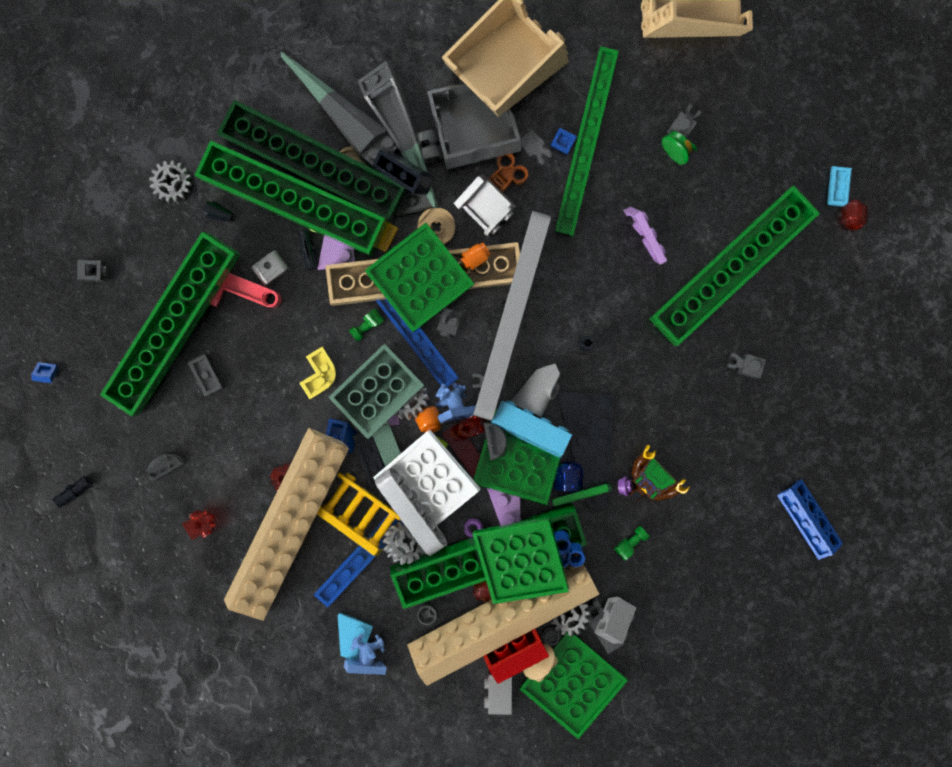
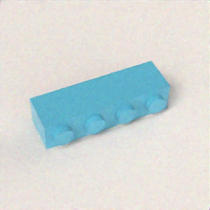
M506 400V402L501 401L491 423L498 426L501 430L558 458L563 455L572 434L568 433V429L562 426L557 428L551 425L552 422L543 417L539 419L533 416L534 413L530 410H521L516 407L515 403Z

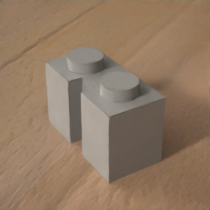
M619 597L608 598L603 610L605 614L603 619L599 620L595 634L613 644L623 643L628 636L629 626L634 620L636 607Z
M488 671V677H485L484 689H488V696H484V708H488V714L512 715V677L497 684L490 671Z

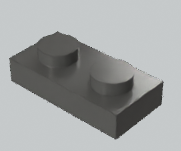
M408 192L398 208L396 216H404L432 208L433 206L427 195Z
M203 354L188 362L205 397L223 389L207 354Z

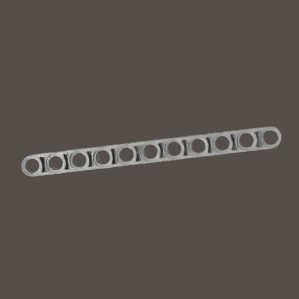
M532 211L473 414L474 416L488 420L493 419L551 220L549 215Z

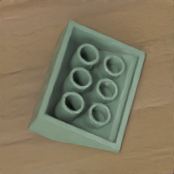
M384 344L336 389L329 398L360 432L369 439L425 385Z

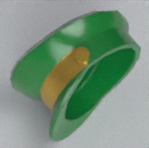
M671 131L662 138L664 150L679 165L686 164L689 160L690 152L697 151V147L691 141L676 131Z

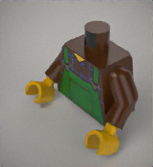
M647 445L644 452L634 461L631 475L633 477L632 482L637 487L630 493V496L636 502L644 495L650 500L660 501L670 499L680 493H686L690 489V486L688 488L682 487L686 480L682 479L678 483L654 458L656 450L653 453L648 452L650 445Z

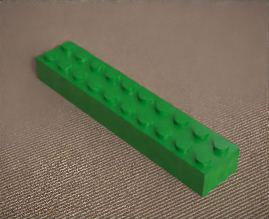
M211 140L194 175L201 181L373 257L388 224L385 218Z
M793 185L657 310L649 320L674 346H678L820 213Z
M201 232L100 394L102 397L130 416L141 414L241 255L239 252L212 234Z
M572 503L518 521L524 522L550 517L554 533L560 530L568 533L571 543H578L582 547L587 545L577 512ZM474 537L444 547L431 556L428 554L421 555L418 560H413L409 565L406 562L403 565L398 563L390 566V575L403 609L486 581ZM561 540L557 544L561 545L564 544L566 541Z

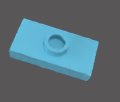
M831 167L827 205L848 206L852 168Z

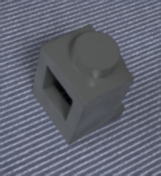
M78 260V280L105 281V277H108L109 267L105 266V262L101 260ZM97 268V273L94 275L93 270Z

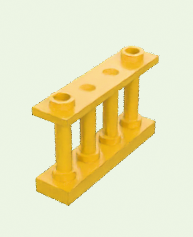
M339 473L337 476L344 481L328 504L320 506L317 514L373 556H379L383 550L379 547V541L395 518L400 521L402 520L392 507H389L357 484L354 476L349 473ZM349 485H351L359 492L343 515L338 517L333 513V508ZM366 496L374 503L359 525L353 528L348 524L349 518ZM381 507L389 515L373 538L370 537L368 539L364 536V530Z

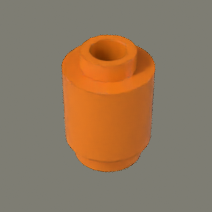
M481 243L463 252V258L460 260L466 269L470 268L473 270L487 261L491 254L485 244Z

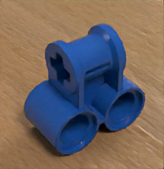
M562 530L555 532L557 543L561 540L566 541L564 544H557L564 569L569 564L573 567L583 565L585 555L582 546L578 543H571L567 532ZM574 553H579L577 557L571 556Z

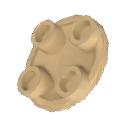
M544 643V646L550 657L523 671L525 676L537 682L542 681L558 662L552 647Z

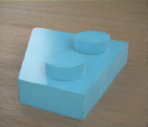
M339 612L340 654L347 659L358 660L360 649L356 647L351 651L352 641L355 637L363 634L364 637L361 641L366 643L373 625Z

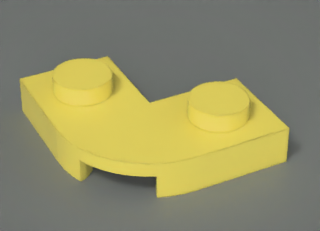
M324 347L306 356L316 372L300 382L309 399L327 390L334 383L336 377L335 366Z

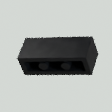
M379 149L372 166L413 194L427 195L435 178L394 151Z

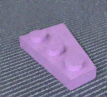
M632 207L623 210L627 216H632L635 221L633 227L641 236H644L642 241L653 260L660 265L666 262V251L661 244H658L656 240L658 236L655 230L649 227L647 223L649 219L646 213Z
M324 236L318 270L326 269L325 265L356 262L353 248Z
M487 488L500 525L521 521L519 497Z

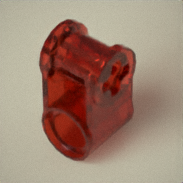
M472 415L452 427L451 437L455 441L461 442L472 436H477L485 432L484 423L486 421L484 418Z

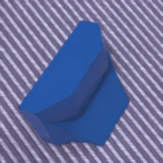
M329 418L326 435L343 441L349 448L347 454L352 453L355 445L352 436L356 435L357 432L350 427L349 422Z

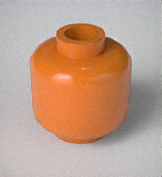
M429 405L428 407H423L424 412H418V418H415L420 431L427 432L430 429L432 433L437 432L442 424L438 418L440 413L437 407Z

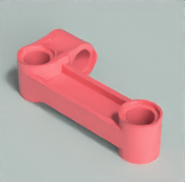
M229 273L210 305L218 307L217 305L225 290L272 308L278 307L281 304L282 297L277 291ZM270 294H274L276 298L273 304H270L267 300Z

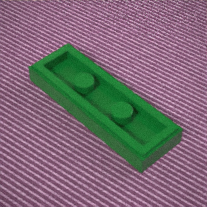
M611 483L552 499L555 507L610 492L612 491Z

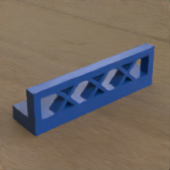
M802 479L798 480L790 488L777 494L818 560L833 555L841 547L843 542ZM798 487H799V489H800L801 492H802V496L800 495V493H799L798 490H797ZM809 504L812 507L813 513L809 509ZM819 520H820L821 523L823 524V529L821 528V526H820V524H819ZM830 537L834 541V545L830 542Z

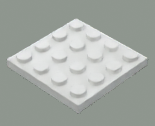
M430 429L373 477L375 479L389 468H394L436 525L480 491V487Z

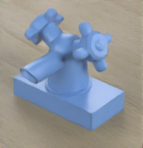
M454 382L452 384L454 390L450 391V388H446L445 384H442L436 396L440 397V401L436 403V406L443 408L448 405L449 407L448 411L438 416L440 423L468 419L474 416L476 405L465 407L461 397H466L464 393L465 385H457Z
M363 634L355 637L350 650L353 651L356 647L359 648V659H345L344 668L347 673L386 675L385 664L382 661H374L376 658L375 650L380 648L382 653L385 651L384 641L379 635H375L376 641L373 643L361 641L364 637Z

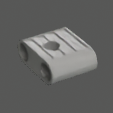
M274 250L254 264L251 269L266 287L286 273L289 267L278 252Z

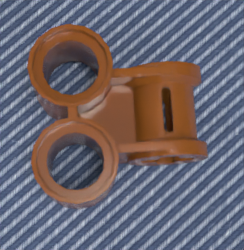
M513 154L499 156L497 161L499 169L489 177L503 193L512 183L521 186L526 183L528 178L526 167L521 165L514 167L515 158ZM504 158L510 159L511 164L509 166H503L501 164V160ZM520 171L525 177L522 180H517L514 174Z

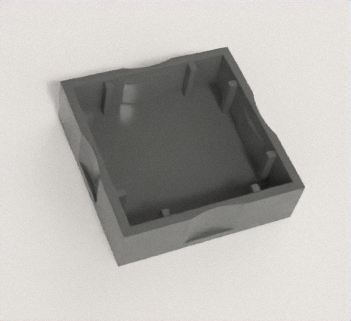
M466 84L451 85L427 91L446 169L521 151V139L510 108L498 117Z

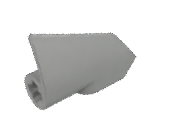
M556 364L537 369L511 402L520 408L530 410L535 416L541 418L550 399L553 400L559 391V384L557 382L561 374Z

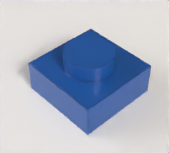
M559 128L551 143V147L568 155L577 136Z
M38 362L31 374L32 381L52 383L58 371L57 365Z

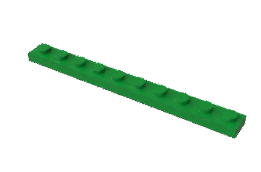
M602 46L599 48L555 228L556 233L574 236L618 50Z

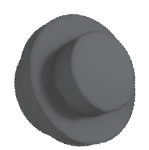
M548 627L542 633L543 642L551 647L555 646L561 639V633L556 631L555 627Z

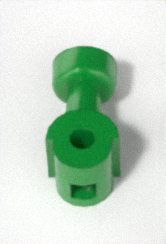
M376 308L363 317L364 322L358 328L353 326L349 329V332L357 342L363 338L362 334L372 327L380 326L385 321Z
M640 525L635 529L636 534L629 540L627 538L623 539L614 548L624 561L633 555L634 547L641 540L646 541L650 537Z

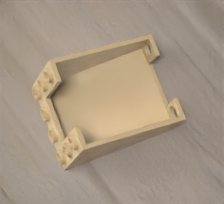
M498 0L442 56L445 64L498 117L569 62L567 46L564 43L565 39L558 32L555 34L551 29L545 34L541 30V25L535 19L532 21L528 17L529 14L525 10L524 0Z
M642 0L643 21L641 28L644 38L741 36L753 30L752 11L749 10L741 14V0ZM747 19V24L743 25L744 20Z

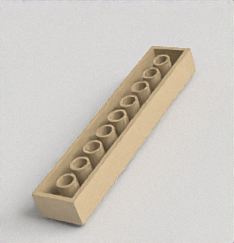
M518 242L486 246L491 256L473 270L470 268L466 269L460 260L463 258L462 253L469 248L449 250V252L473 281L474 285L470 289L509 285L512 283L520 256ZM378 259L325 265L330 304L336 306L385 300V296L364 271Z
M308 428L224 598L228 610L264 621L349 450L343 441Z
M569 564L564 569L570 588L569 592L493 604L492 600L407 644L420 678L428 686L599 595L584 564L580 567H573Z

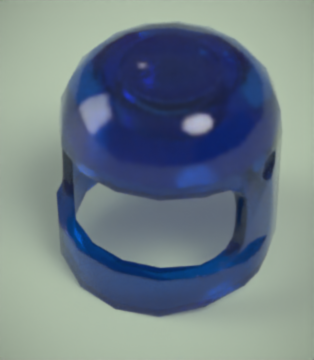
M570 461L560 463L556 469L554 489L582 491V466Z

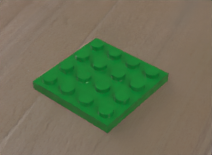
M424 223L364 270L412 332H415L474 285L473 281L427 223Z
M504 431L506 448L498 459L490 462L487 440L485 438L473 479L478 486L547 505L560 458Z
M550 517L473 531L472 534L493 604L569 592L570 588Z
M567 632L552 648L558 660L556 666L540 682L527 677L519 689L579 739L628 679L577 635L569 636Z

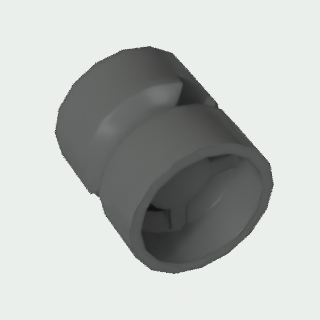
M427 130L416 134L425 164L443 158L441 146L437 145L439 143L437 130Z

